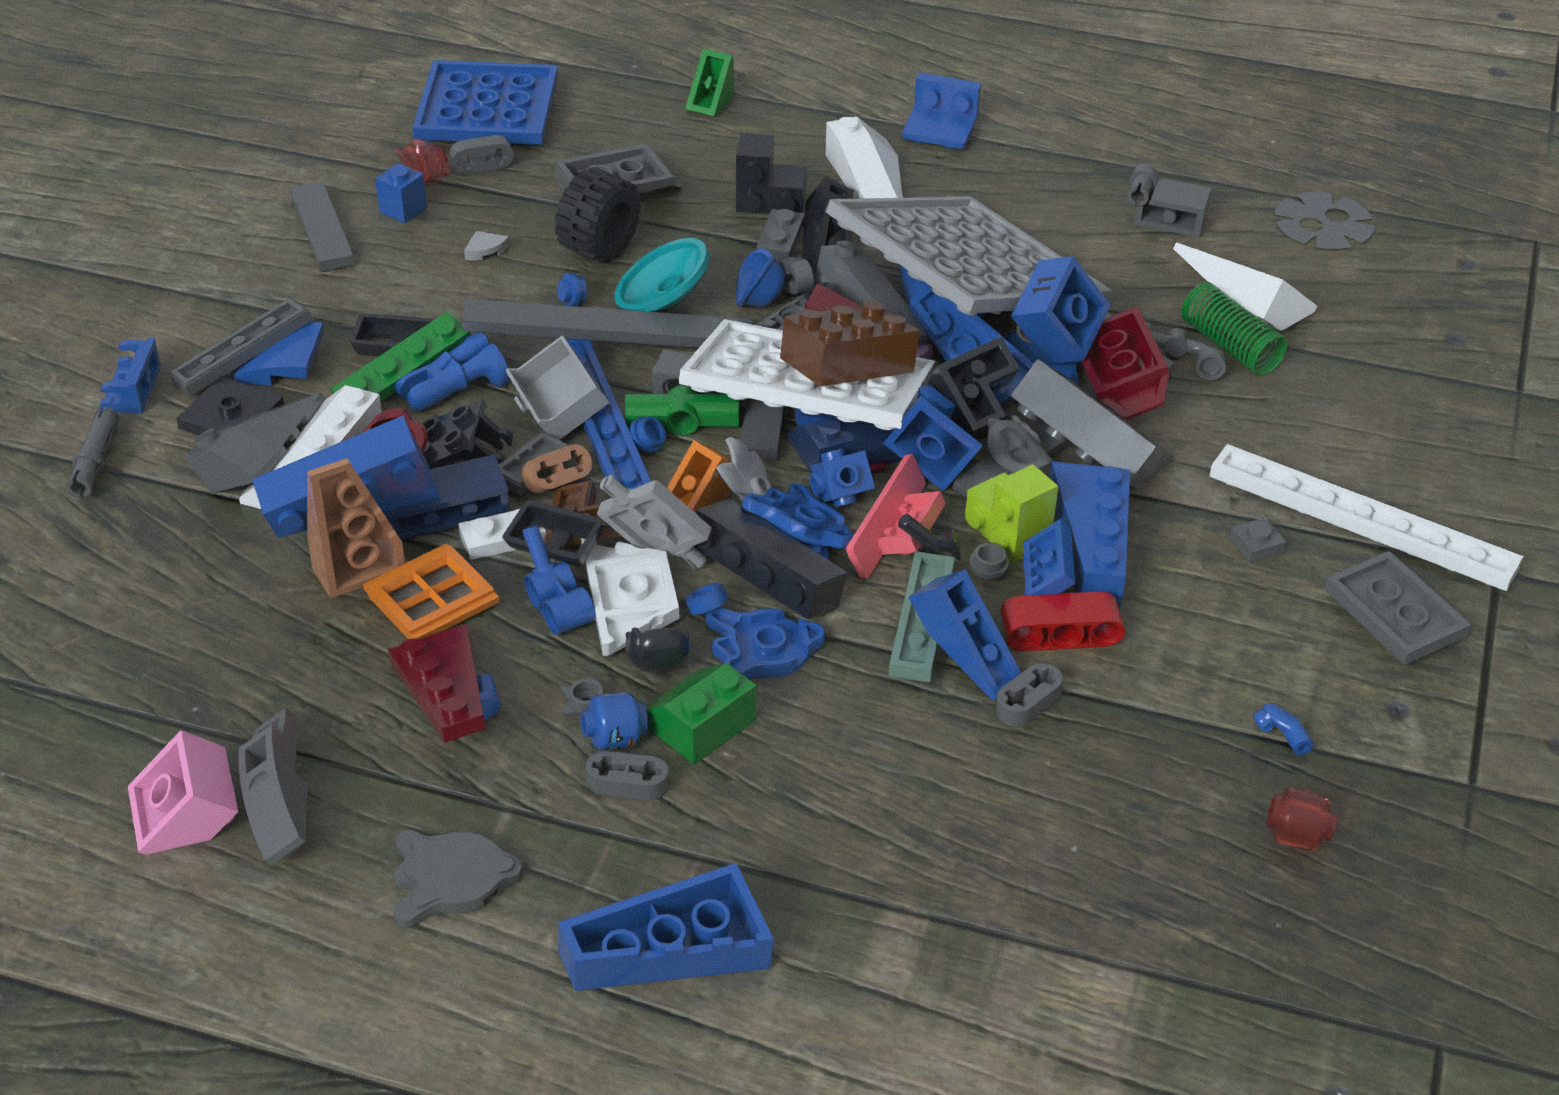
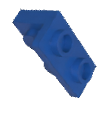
M1059 519L1023 542L1025 596L1061 594L1075 584L1071 527L1062 519Z

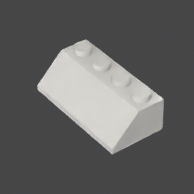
M347 385L336 391L323 401L310 421L297 428L300 435L296 440L283 445L288 452L269 472L361 434L373 420V417L382 413L380 395ZM251 483L239 497L240 504L261 509L254 485Z

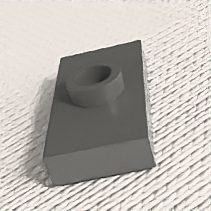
M542 432L499 464L508 490L521 497L529 490L522 480V468L525 463L538 456L569 445ZM549 468L537 471L539 479L551 474Z

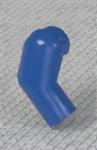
M489 674L477 677L485 722L494 717L500 710V700L494 678Z

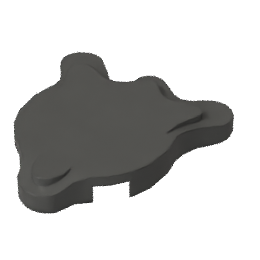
M414 830L402 831L395 840L397 851L404 860L394 872V883L400 889H411L412 891L394 907L395 921L403 928H411L434 914H459L478 910L484 907V899L495 890L499 894L504 888L519 881L522 876L521 862L516 856L504 852L493 841L480 834L452 832L438 836H426Z

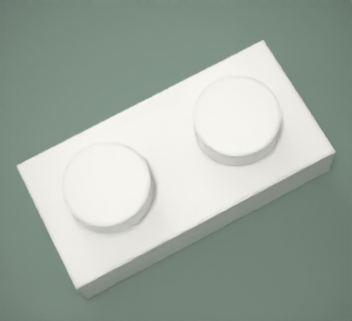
M520 509L458 523L459 534L469 561L516 550L511 548L502 536ZM539 528L543 542L545 543L544 540L546 536V530L545 528Z

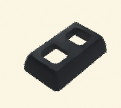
M362 313L357 319L350 337V343L354 351L359 355L379 357L435 319ZM375 337L390 339L389 342L370 341V339Z
M529 500L522 505L502 538L511 548L530 553L522 530L538 525V528L552 530L553 533L545 544L549 558L581 567L600 539L603 524L600 518ZM571 537L586 539L576 554L562 550Z

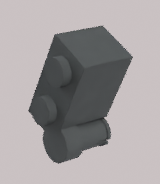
M1137 165L1131 175V187L1127 193V199L1131 204L1135 205L1136 200L1139 199L1135 211L1134 225L1200 237L1208 213L1212 188L1159 178L1157 169L1152 165Z

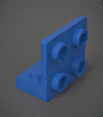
M919 72L916 78L914 108L902 131V138L912 140L915 143L942 145L948 149H964L979 116L981 83Z

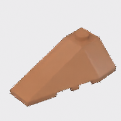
M348 458L307 471V535L312 569L330 599L362 588L364 583L405 564L402 541Z

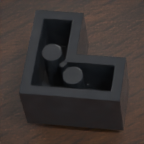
M741 133L736 153V212L770 214L771 209H788L793 212L803 213L806 198L807 166L774 164V135Z
M1001 336L936 366L928 384L956 405L950 420L975 440H978L988 435L987 421L989 418L1004 420L1006 417L993 392L1009 385L1020 368Z

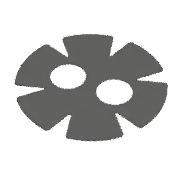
M1326 192L1298 193V196L1305 205L1291 198H1285L1275 209V215L1293 218L1276 221L1277 226L1283 233L1302 244H1306L1316 236V247L1322 249L1351 248L1352 246L1345 236L1364 243L1372 236L1375 228L1374 225L1355 222L1373 219L1371 214L1362 205L1347 197H1342L1335 204H1332V194ZM1330 209H1340L1348 213L1349 219L1344 222H1335L1328 219L1325 213ZM1306 218L1317 219L1322 222L1323 229L1315 232L1307 231L1300 226V221Z

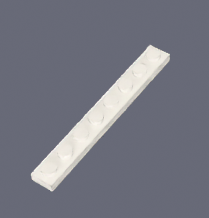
M1229 444L1224 447L1211 466L1209 477L1505 591L1508 590L1523 559V556Z

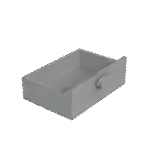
M563 335L519 368H508L505 370L521 395L514 397L519 408L524 413L530 410L539 426L547 434L558 440L562 439L610 403L576 351Z

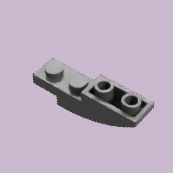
M284 708L253 731V738L239 747L238 765L244 805L255 840L264 861L269 865H273L286 855L294 854L306 842L308 783L295 773L298 717L287 708Z

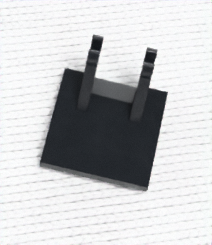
M481 399L469 405H459L452 412L440 417L434 416L425 420L422 424L427 430L428 440L423 455L430 469L440 467L459 458L469 461L490 455H495L498 464L505 460L504 456L490 451L478 439L492 445L496 449L502 450L504 443L501 439L508 446H511L513 434L505 428L498 427L484 414L487 404Z

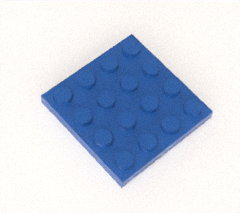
M433 60L412 127L413 139L426 140L428 142L439 140L458 142L473 138L501 135L514 144H522L524 146L542 145L558 79V65Z

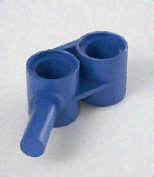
M538 525L522 530L536 568L532 570V573L524 576L526 592L533 606L545 618L552 633L557 636L595 621V609L588 592L583 587L577 588L573 573L566 562L551 563Z

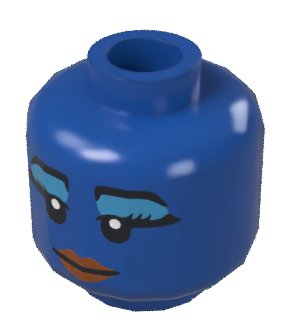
M629 692L593 696L589 702L588 710L581 712L580 725L584 737H590L591 742L598 750L635 747L640 737L644 736L647 732L646 708L643 702H637L636 698Z

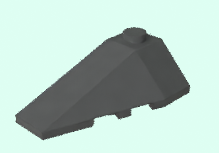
M838 241L836 245L821 246L814 286L829 282L832 288H837L841 296L863 306L864 302L868 301L882 303L885 309L895 315L904 317L907 323L920 330L918 342L929 340L928 334L912 314L905 301L868 255L858 250L856 244L848 241Z

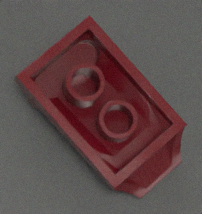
M1136 306L1104 319L1085 360L1080 361L1098 400L1125 420L1162 407L1165 402V391L1170 372L1139 307Z

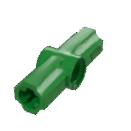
M677 386L667 394H626L625 422L627 427H630L637 418L651 416L659 420L663 427H666L671 433L681 436L695 432L698 427H739V400L732 399L727 394H698L688 386Z

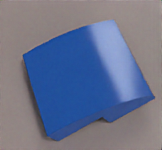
M309 322L240 365L234 376L235 381L244 384L272 387L275 376L307 379L324 335L323 322Z

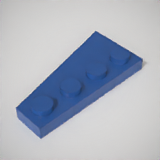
M928 285L910 300L909 309L946 361L1001 337L999 333L979 316H971L960 312L956 308L957 304L948 298L936 295L932 291V287ZM1006 339L1004 341L1020 369L1009 385L993 392L1002 409L1014 399L1011 394L1034 364Z

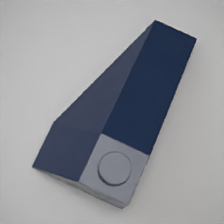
M835 417L787 432V439L810 473H812L811 465L822 462L821 454L838 449H843L845 456L865 450L869 465L882 461L885 465L902 460L901 457L883 444L893 430H883L869 422H844Z

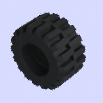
M594 167L581 171L578 177L575 176L570 181V185L565 188L557 206L555 235H558L557 240L559 244L563 245V248L601 264L604 262L609 263L613 258L620 256L623 249L627 248L631 238L634 236L640 219L641 203L639 201L641 196L639 191H637L636 185Z

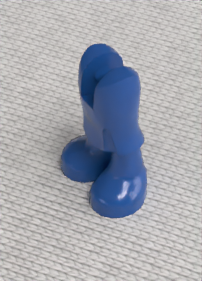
M476 332L468 336L462 344L449 353H442L434 362L404 375L396 382L395 390L402 399L407 401L413 411L420 412L433 407L453 393L466 389L467 383L475 379L486 377L497 388L511 383V379L505 371L508 369V366L495 344H489L485 334Z

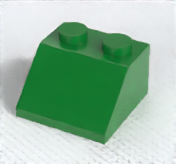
M728 663L697 670L645 706L647 729L691 764L695 765L756 721L757 685Z

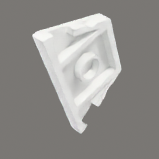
M581 538V546L586 539ZM617 542L615 548L595 545L584 563L591 599L595 609V619L603 656L611 655L626 647L625 633L631 632L634 627L638 628L641 633L652 629L663 628L679 619V605L666 551L651 548L641 549L622 542Z

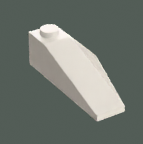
M843 117L826 123L825 156L846 187L854 190V199L903 198L898 155L886 138L858 117Z
M1177 242L1173 248L1208 282L1214 284L1273 329L1282 331L1314 313L1317 305L1283 279Z

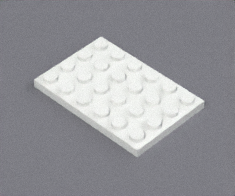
M724 319L680 369L679 384L691 386V389L697 392L717 391L726 393L732 399L744 400L751 398L761 400L764 404L771 407L790 406L800 408L803 413L810 415L824 413L837 416L839 420L844 422L864 421L873 423L877 428L883 430H893L895 428L901 429V421L917 401L919 388L928 384L934 372L935 361L916 357L913 373L820 387L780 359L782 330Z

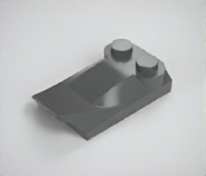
M648 144L555 161V174L562 194L575 176L578 177L581 171L592 167L630 181L636 185L637 191L640 194L682 188L681 184Z

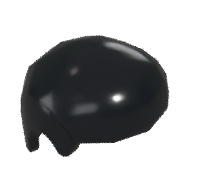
M634 627L631 632L625 633L627 655L632 664L644 672L660 674L673 671L688 657L690 647L689 633L687 632L682 633L679 630L665 627L641 633L638 628Z

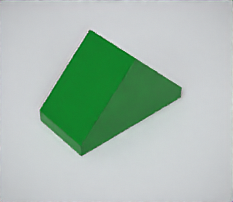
M703 48L685 109L716 118L734 96V57Z

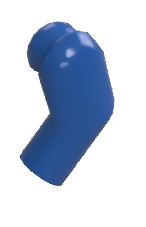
M1263 704L1264 708L1254 713L1253 719L1263 732H1269L1274 726L1280 729L1294 754L1304 755L1313 748L1314 743L1300 719L1277 704Z

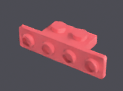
M913 454L904 455L846 547L848 558L854 565L860 579L870 577L883 555L899 553L907 555L918 551L921 544L898 526V521L903 515L909 514L930 530L946 504L940 491L921 493L926 485V481Z

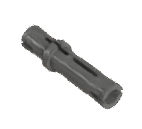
M104 407V411L101 408L96 410L82 449L74 455L72 461L74 469L66 483V490L74 497L82 498V494L88 497L91 494L96 477L103 472L105 466L103 458L120 419L118 413L112 408Z

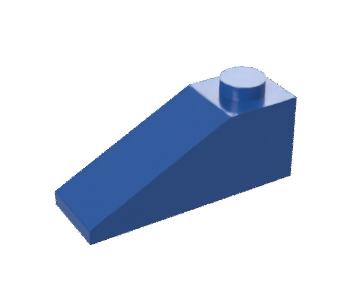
M966 569L938 577L909 596L927 633L991 700H996L998 691L1021 673Z

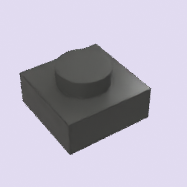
M1265 517L1231 527L1229 539L1250 564L1284 554L1286 541Z

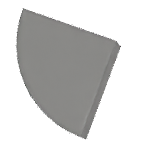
M476 231L464 249L465 260L481 261L483 260L482 256L497 252V255L502 254L509 247V236Z

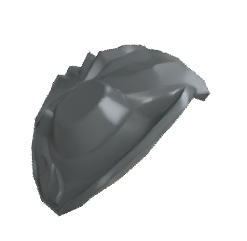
M1016 415L1011 416L1012 420L988 419L987 446L991 456L1002 467L1009 471L1017 472L1032 464L1041 469L1052 461L1040 446L1041 441L1037 433L1032 431L1031 426L1026 422H1022Z

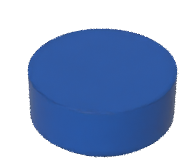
M713 583L691 592L685 601L690 613L698 615L718 608L727 602L729 598L723 584Z

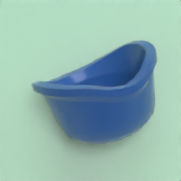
M763 248L757 249L750 253L742 262L736 283V303L738 306L749 305L763 308L773 303L780 295L785 284V271L769 251Z

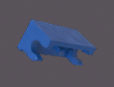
M147 338L146 341L125 340L120 343L119 350H131L135 352L134 357H119L118 367L112 382L102 384L100 391L106 393L105 398L101 399L100 402L102 411H104V407H109L117 413H143L161 368L155 338Z

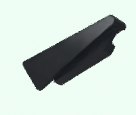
M827 176L822 179L806 201L802 259L807 260L810 264L814 279L821 246L836 245L838 241L851 242L853 231L840 227L837 224L838 220L826 213V209L830 199H852L854 190Z

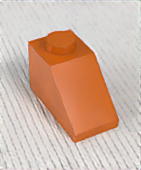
M693 440L667 488L696 513L699 508L728 498L731 489L721 477L716 467L722 463L732 462V460L719 450Z

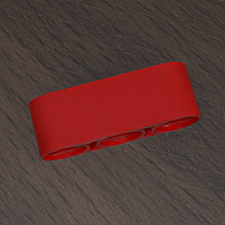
M1109 592L1017 596L1006 600L1000 608L1007 645L1016 651L1107 647L1118 643L1125 635V627L1117 599Z

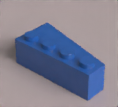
M404 416L252 479L262 513L277 538L307 531V471L348 458L382 512L440 498L441 496L430 467Z

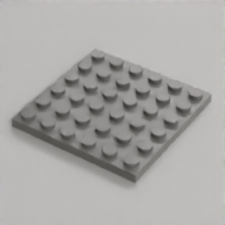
M971 196L830 199L826 209V213L838 220L837 224L840 227L855 232L861 237V242L882 251L885 259L900 264L908 270L909 276L926 282L932 287V291L936 295L950 299L957 304L956 308L960 312L971 316L985 312L1000 314L1002 311H1014L1038 261L1062 258ZM1087 274L1109 302L1113 290Z

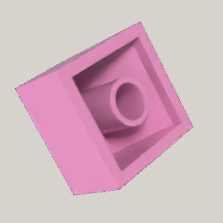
M180 730L128 785L138 852L145 855L211 840L239 812L225 747Z

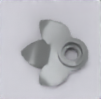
M733 437L726 438L725 441L729 447L732 462L722 463L716 467L721 477L730 489L738 495L741 502H743L745 495L750 493L765 495L766 491L772 487L767 479L762 459L754 450L749 451L743 441Z

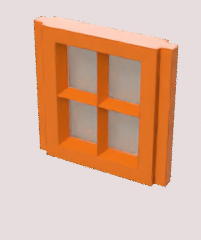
M447 544L363 584L368 597L407 639H421L442 632L500 603L495 589L451 545L448 546Z

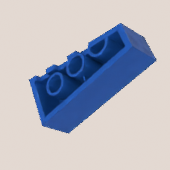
M1052 461L1050 479L1058 485L1054 522L1062 519L1071 527L1075 574L1074 591L1075 593L1109 592L1116 597L1119 609H1121L1126 578L1130 469Z
M737 863L558 922V952L575 991L770 969L774 938Z

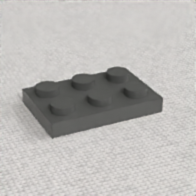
M1390 551L1326 578L1324 590L1404 665L1468 637L1471 624Z

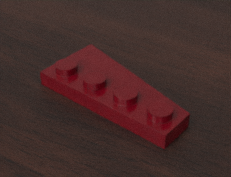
M467 624L421 639H408L401 645L388 649L391 665L444 743L486 729Z

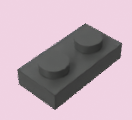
M771 209L756 250L763 248L769 251L776 261L792 257L804 227L805 213L793 212L788 209Z

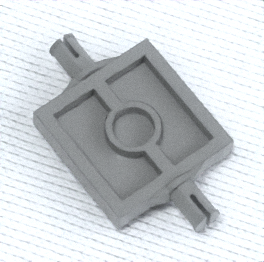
M613 475L606 476L601 481L600 489L604 490L612 498L601 502L597 515L633 546L641 549L651 548L666 551L667 556H681L693 569H699L705 563L706 556L700 553L693 545L707 541L711 527L671 493L666 486L662 485L658 480H654L635 489H629L618 482Z

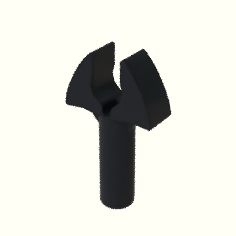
M905 514L899 519V528L925 547L920 552L947 556L943 552H949L953 557L961 561L960 542L953 529H950L942 536L935 535L909 514Z

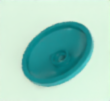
M682 238L652 250L632 265L623 275L614 294L616 304L621 310L657 313L681 304L696 289L707 271L710 260L708 248L699 239Z

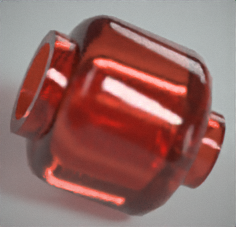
M1289 787L1281 795L1274 794L1267 814L1266 828L1272 829L1273 839L1280 844L1305 851H1314L1320 846L1322 840L1331 841L1336 828L1337 815L1330 813V804L1326 796L1296 787Z

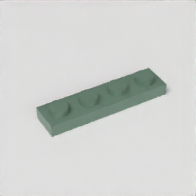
M915 551L889 663L888 676L930 683L938 643L927 633L909 596L934 579L953 573L955 557Z

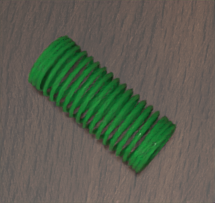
M1211 282L1197 285L1185 297L1181 308L1182 319L1254 374L1265 375L1271 372L1283 359L1287 349L1286 338ZM1207 289H1210V290L1204 292V293L1197 299V301L1195 302V304H1194V306H1193V308H1192L1191 316H1190V318H1189V310H1190V307H1191L1192 303L1194 302V300H1195L1203 291H1205V290H1207ZM1213 291L1211 295H1209L1205 300H1203L1201 305L1198 307L1195 318H1193V313L1200 300L1206 294ZM1212 297L1211 301L1206 305L1202 313L1199 315L1201 308ZM1275 339H1277V343L1273 352L1262 363L1255 366V363L1259 362L1269 353L1275 342ZM1270 341H1272L1268 349L1264 352V354L1257 359L1258 355L1265 349L1267 344Z

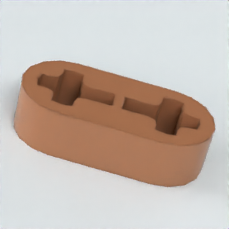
M578 444L569 445L543 454L525 463L522 468L523 483L531 492L544 493L574 482L589 474L592 468L591 456L583 446ZM575 459L577 466L564 469L563 462ZM549 468L552 475L539 479L537 471Z

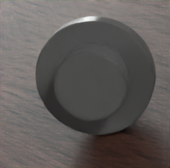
M995 543L980 544L969 559L971 571L984 579L1000 578L1009 570L1010 561L1005 549Z

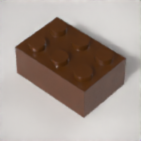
M874 301L864 302L863 306L857 307L837 305L833 306L831 310L820 312L816 310H802L800 314L784 316L780 359L820 387L913 373L920 330L907 323L904 317L895 315L885 309L882 303Z

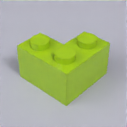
M1033 464L1010 475L1004 472L967 490L965 519L972 528L977 529L991 543L1002 546L1008 558L1015 563L1024 559L1023 542L1054 523L1058 485Z

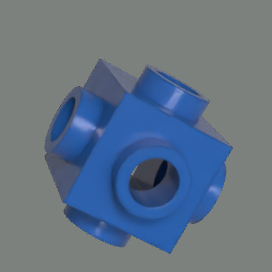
M843 449L821 454L822 462L810 466L812 473L809 476V481L814 495L818 496L821 502L833 500L835 507L856 502V493L875 488L865 450L846 456Z

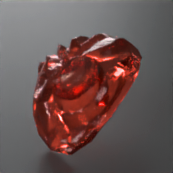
M412 139L404 148H393L397 157L409 168L424 174L425 185L441 173L449 176L448 158L443 149L438 145L428 143L426 140Z

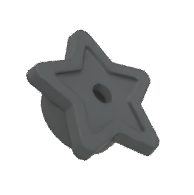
M581 679L574 682L571 687H563V695L568 700L562 711L565 717L581 715L582 711H587L593 696L607 694L603 692L602 685L596 679Z

